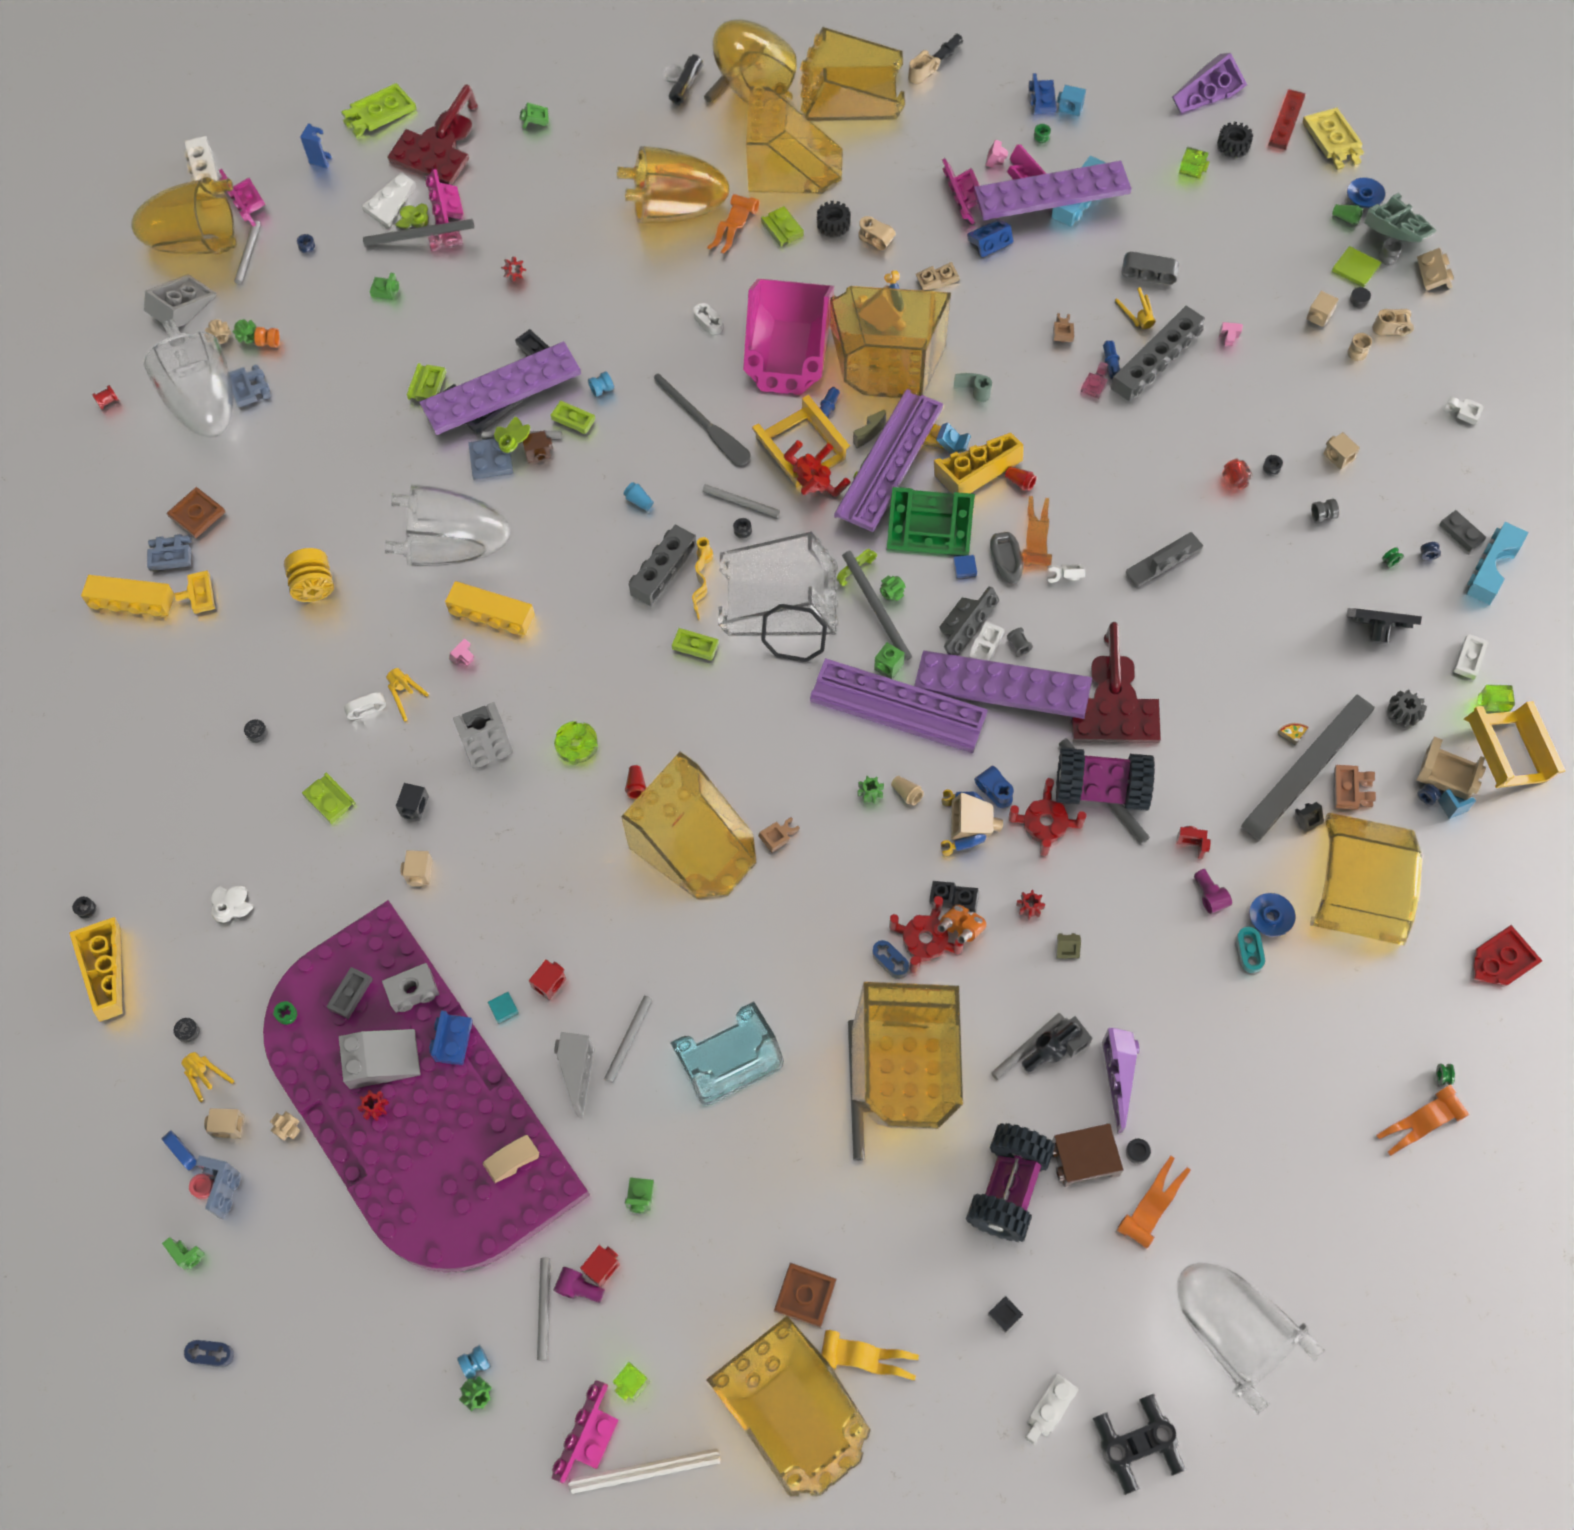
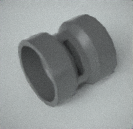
M1392 237L1387 238L1380 250L1379 261L1385 265L1395 264L1403 248L1402 242Z
M1329 499L1324 503L1321 501L1312 503V517L1316 523L1322 522L1327 518L1329 520L1337 519L1339 517L1337 501Z

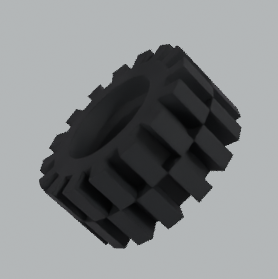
M1231 122L1227 126L1224 125L1220 130L1217 147L1218 149L1220 148V152L1225 151L1224 155L1231 154L1230 157L1232 158L1234 155L1238 158L1240 154L1244 156L1248 153L1253 140V133L1251 129H1248L1249 126H1243L1241 122L1240 125H1237V122H1234L1233 125ZM1230 138H1236L1240 141H1233Z
M830 201V204L825 202L824 206L821 205L820 209L817 210V228L820 229L821 233L824 232L825 236L830 234V237H834V234L839 237L840 233L844 235L849 230L851 212L849 207H846V204L840 205V201H837L836 204H834V201ZM838 217L840 220L830 221L828 218Z

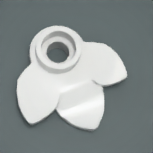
M222 886L217 887L210 898L213 905L211 908L212 917L218 922L224 923L231 920L232 917L247 915L253 909V906L244 902L247 896L246 887L234 886L228 891Z

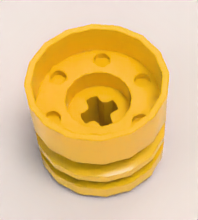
M303 548L290 553L284 559L289 592L293 599L301 602H315L324 599L333 592L334 582L330 573L328 557L324 551L315 548Z

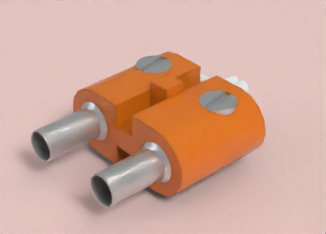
M955 905L941 917L938 931L944 932L947 930L953 934L957 930L959 933L957 940L963 944L965 941H973L985 930L987 924L985 919L978 914L969 912V909L961 905Z

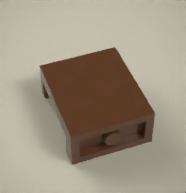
M1110 1123L1054 1135L1052 1143L1055 1144L1052 1157L1057 1159L1059 1166L1056 1167V1174L1059 1182L1063 1181L1064 1187H1068L1072 1183L1108 1175L1111 1178L1120 1176L1124 1170Z

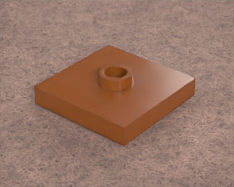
M195 487L166 514L194 538H197L226 511L198 487Z
M790 1263L774 1312L821 1328L837 1279Z

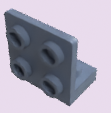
M199 1155L196 1165L203 1170V1174L210 1176L209 1179L215 1181L205 1209L216 1217L224 1219L225 1214L229 1213L232 1207L231 1198L233 1192L239 1187L241 1180L240 1172L225 1161Z

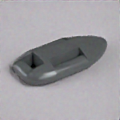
M1008 531L995 533L990 540V549L995 567L1005 580L1016 584L1024 570V561L1018 540ZM1008 540V542H1009V543L998 544V541Z

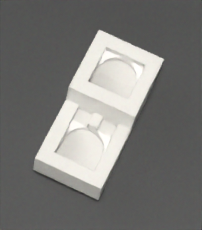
M985 621L968 657L990 661L1005 633V629Z

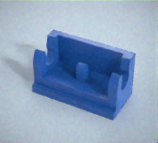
M308 123L300 138L309 164L328 168L329 162L326 160V157L331 159V154L323 151L321 138L316 134H324L323 130Z

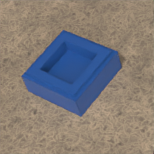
M974 555L953 558L956 578L977 576Z

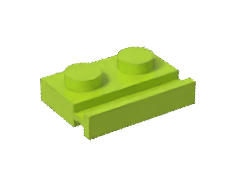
M785 206L768 213L766 217H761V223L780 247L786 242L790 243L804 236V230Z
M418 363L407 392L408 399L411 400L413 398L417 401H422L439 394L446 375L445 367L427 364L422 366Z
M327 772L321 779H317L302 792L303 796L331 824L348 811L351 805L354 806L356 804Z

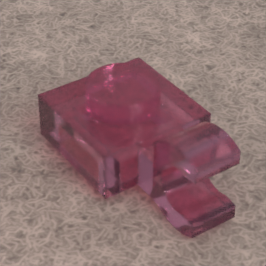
M460 231L428 237L432 252L438 251L443 245L445 249L463 245Z
M1100 362L1095 374L1089 372L1081 387L1082 393L1097 399L1100 398L1107 385V379L1104 377L1107 373L1108 364Z

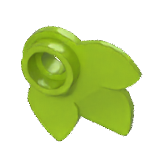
M420 203L416 207L412 205L402 207L399 211L402 218L395 223V226L401 229H407L415 226V228L427 226L429 222L427 215L429 209L427 205Z
M514 417L506 428L496 427L494 438L499 443L500 449L504 453L514 451L517 445L528 437L530 425H522L521 421Z

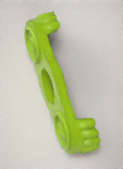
M866 549L856 557V560L860 566L865 562L872 564L877 554L873 550ZM848 566L843 568L836 578L842 587L847 585L845 579L852 574Z

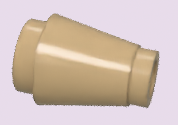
M896 776L891 783V786L907 804L914 806L923 798L924 791L921 790V786Z

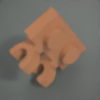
M1335 765V808L1358 809L1360 804L1366 807H1373V802L1376 801V792H1359V784L1365 787H1372L1373 781H1375V772H1359L1358 766Z

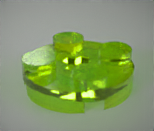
M571 721L558 729L554 746L561 759L571 765H577L589 760L597 752L598 738L595 730L589 724ZM573 739H576L577 741L580 739L582 740L580 742V745L572 746Z

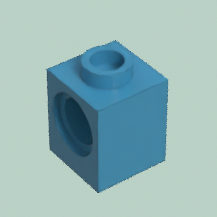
M1065 85L1063 92L1059 91L1057 103H1059L1058 111L1080 116L1085 101L1086 89Z

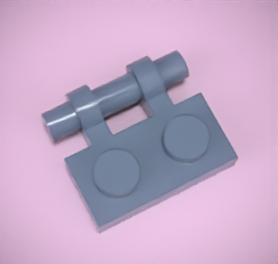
M253 365L250 372H246L243 367L226 373L238 407L256 402L257 394H262L263 399L270 398L269 385L265 382L264 372L258 365ZM256 381L257 384L252 386L250 382Z
M177 534L174 537L164 538L160 536L156 537V539L148 540L149 548H154L147 549V568L149 571L191 566V548L187 544L192 543L191 536Z

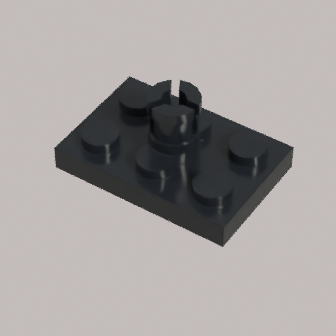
M1348 608L1347 617H1353V622L1370 623V619L1374 620L1371 641L1389 643L1392 622H1396L1395 627L1413 628L1414 625H1421L1422 616L1357 608Z

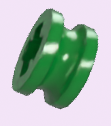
M1038 124L1034 129V139L1040 143L1047 142L1050 139V126Z
M1395 547L1385 553L1382 560L1384 562L1387 561L1388 567H1393L1404 558V555L1399 553L1398 547Z
M280 1002L274 1008V1017L283 1025L291 1024L297 1018V1010L290 1002ZM288 1008L290 1015H285L283 1018L280 1013Z
M1443 1064L1437 1065L1436 1077L1439 1085H1444L1445 1082L1448 1085L1454 1084L1455 1070L1452 1064H1447L1446 1066Z

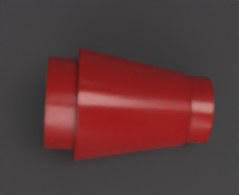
M1011 466L1005 473V478L1024 491L1032 490L1037 480V476L1033 472Z
M632 765L629 767L625 792L629 798L639 799L645 795L647 788L642 768L638 765Z

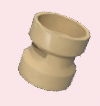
M1365 333L1355 334L1347 351L1348 356L1355 361L1364 360L1372 344L1371 337Z

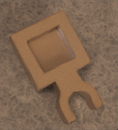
M1057 313L1056 322H1054L1053 326L1054 341L1073 342L1074 323H1069L1070 314H1067V317L1063 319L1060 317V313Z
M792 817L788 818L782 826L775 822L759 832L758 837L771 853L789 842L790 837L788 835H794L799 831V826L795 828L788 826L793 821Z

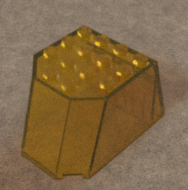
M849 286L846 288V292L838 297L832 296L830 298V329L844 382L862 395L871 397L901 398L907 389L917 396H924L946 348L951 292Z
M863 982L852 1027V1100L876 1124L898 1128L939 1129L963 1105L959 986Z

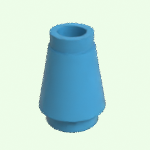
M634 482L630 483L623 492L626 500L645 511H648L654 504V501L651 500L644 489Z

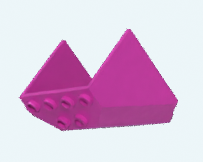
M758 278L749 288L743 370L754 380L761 391L801 395L822 377L835 286Z

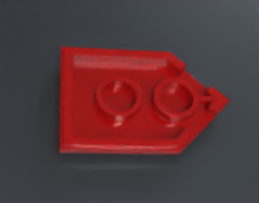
M1510 925L1475 949L1474 980L1507 986L1540 964L1542 959L1516 929Z

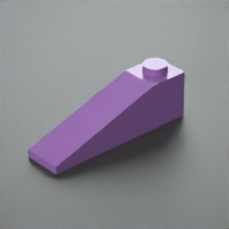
M1222 53L1206 64L1172 96V99L1179 112L1183 113L1234 96L1247 86V83L1232 54Z
M1108 1028L1102 1040L1118 1134L1123 1133L1126 1127L1136 1058L1140 1050L1138 1040H1134L1133 1032Z

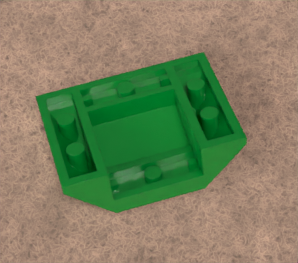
M892 487L887 549L960 556L969 555L975 494L954 492L953 494Z

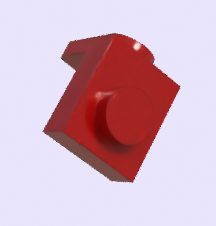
M1194 826L1180 827L1176 844L1197 846L1198 858L1203 859L1205 853L1210 850L1211 839H1207L1208 830L1197 829Z

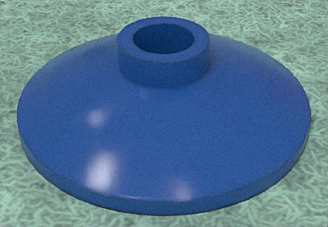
M1371 178L1355 179L1349 184L1347 189L1349 200L1362 208H1371L1376 204L1380 205L1386 195L1382 184Z
M1262 894L1252 902L1249 909L1251 923L1259 932L1267 936H1282L1288 933L1295 923L1296 914L1293 905L1288 899L1279 894ZM1267 915H1272L1274 920H1269Z

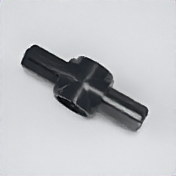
M1074 1021L1070 1022L1058 1033L1055 1031L1052 1033L1050 1031L1042 1033L1036 1040V1051L1022 1061L1024 1069L1027 1072H1032L1044 1061L1048 1063L1050 1061H1060L1067 1052L1066 1043L1081 1032L1078 1024Z

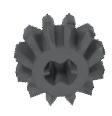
M1409 689L1405 693L1400 690L1389 700L1390 704L1387 707V711L1391 712L1390 718H1396V724L1403 722L1404 727L1408 726L1409 723L1412 726L1416 725L1425 716L1424 714L1427 710V706L1423 704L1425 698H1418V692L1413 695Z

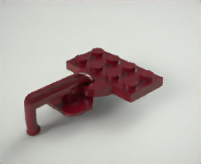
M467 84L463 86L448 111L440 114L435 122V126L425 130L422 134L405 129L387 156L389 162L426 177L430 175L432 169L437 170L440 183L453 185L470 159L467 153L455 148L456 141L466 138L473 126L472 121L468 117L459 114L467 101L469 109L474 110L478 107L471 86Z
M1112 622L1108 627L1107 633L1104 635V641L1109 643V656H1098L1092 661L1091 677L1098 687L1095 690L1094 698L1088 699L1085 718L1072 717V742L1160 743L1159 699H1137L1136 691L1131 686L1135 678L1134 662L1129 657L1120 656L1119 625L1117 622Z

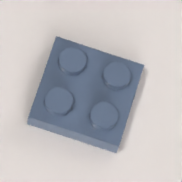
M495 438L468 442L474 480L514 474L511 452L504 453Z

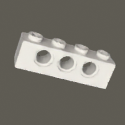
M202 136L184 141L186 149L183 151L186 160L190 161L187 163L190 174H193L190 178L193 187L197 188L194 190L197 201L201 200L204 208L226 202L207 137Z

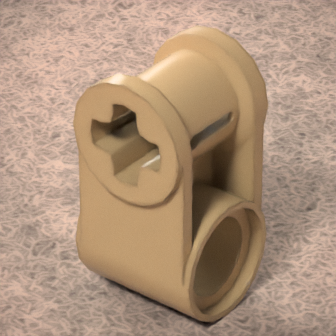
M923 50L910 61L908 80L913 84L922 83L928 76L937 71L940 59L938 57L934 58L927 50Z
M870 216L860 219L859 226L861 229L858 233L860 240L879 250H885L896 235L894 229Z
M1382 309L1378 313L1372 329L1378 335H1408L1414 330V326L1410 321L1411 311L1408 309Z

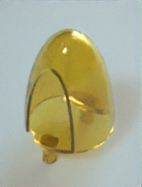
M733 19L721 24L713 36V55L722 77L734 93L746 104L756 107L765 106L767 101L771 99L777 101L779 98L783 102L789 103L790 101L787 97L792 100L793 94L788 89L794 80L797 68V60L793 48L778 34L756 22Z
M640 146L634 168L617 167V179L634 180L635 189H625V201H634L638 223H668L696 218L721 206L729 195V182L716 167L683 152L659 147Z
M206 177L203 178V182L196 180L167 188L150 197L136 210L131 221L132 232L144 245L169 253H214L220 255L231 248H236L237 242L234 237L233 214L224 193L233 190V183L229 178L215 181Z

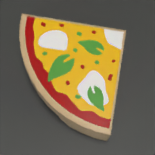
M1289 723L1282 726L1277 733L1296 745L1309 727L1301 723Z

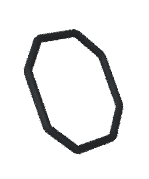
M779 604L763 615L761 641L776 657L808 662L824 652L827 625L811 608ZM781 608L811 613L823 626L820 650L806 658L777 653L765 640L767 617Z

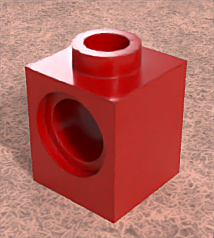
M545 960L528 981L532 989L547 1000H550L567 979L563 972L564 968L555 961L551 963Z
M599 1245L580 1269L588 1278L602 1288L620 1266L616 1259L619 1255L609 1246L604 1249Z

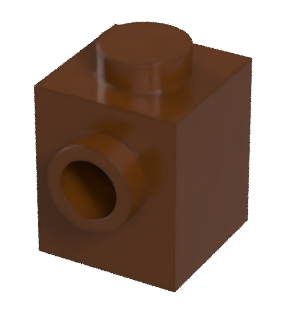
M545 430L530 433L523 441L528 463L551 458L550 450L553 449L551 437H546Z

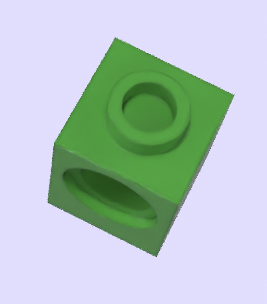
M886 642L875 657L874 670L887 678L893 679L904 665L905 653Z

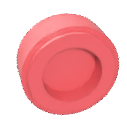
M203 1173L197 1174L189 1183V1191L198 1199H206L209 1197L215 1181L209 1179L210 1176Z

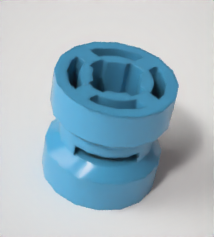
M607 371L600 373V376L597 378L592 377L588 379L589 387L595 397L601 396L603 391L609 392L614 390V384Z
M481 1345L473 1348L472 1352L468 1355L462 1354L457 1357L458 1363L467 1379L475 1377L478 1371H485L491 1367Z

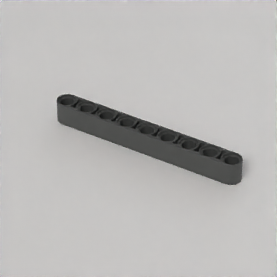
M1356 694L1252 811L1241 827L1257 840H1261L1370 716L1375 706Z

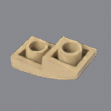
M952 262L937 269L931 266L916 273V277L923 290L941 288L960 280Z
M526 1135L494 1153L483 1162V1166L494 1183L516 1174L518 1167L538 1159L539 1152L529 1136Z

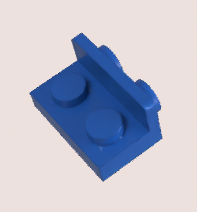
M1033 73L1032 80L1028 82V91L1032 92L1030 94V106H1033L1034 113H1056L1054 81H1037V73Z
M1000 219L967 234L968 241L978 246L981 257H985L1014 242L1011 225Z
M441 1010L440 1017L436 1018L434 1030L436 1031L435 1040L432 1039L429 1046V1053L435 1062L456 1065L464 1064L473 1022L471 1017L448 1015L447 1011Z

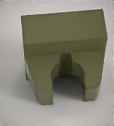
M1059 933L1056 942L1057 959L1080 958V935L1075 933L1063 935Z

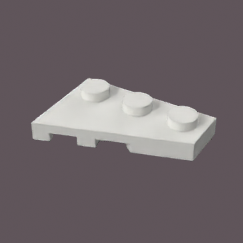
M400 173L362 205L363 211L390 229L394 217H397L400 213L402 204L407 202L415 189V182L403 173Z

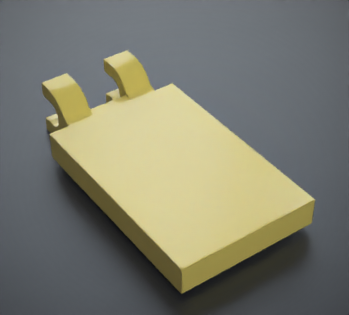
M1338 108L1303 117L1302 123L1326 158L1333 157V163L1337 170L1344 168L1345 165L1342 160H1346V155H1350L1353 165L1361 163L1362 160L1359 156L1364 154V151L1361 149L1363 143Z

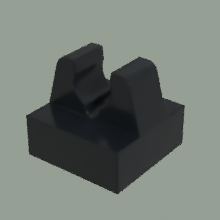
M1318 802L1313 804L1306 803L1305 808L1302 810L1295 809L1296 819L1304 832H1308L1324 823L1322 805Z
M1005 1296L987 1315L1006 1333L1024 1314Z

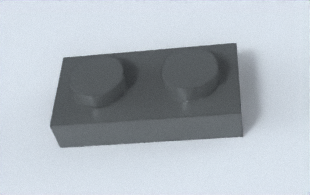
M1457 510L1453 511L1439 524L1469 552L1486 539V536Z
M351 967L328 1003V1010L349 1019L372 982V977Z

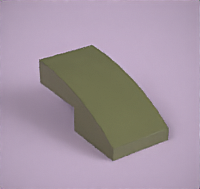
M885 409L867 417V425L853 431V444L856 448L871 441L886 425Z

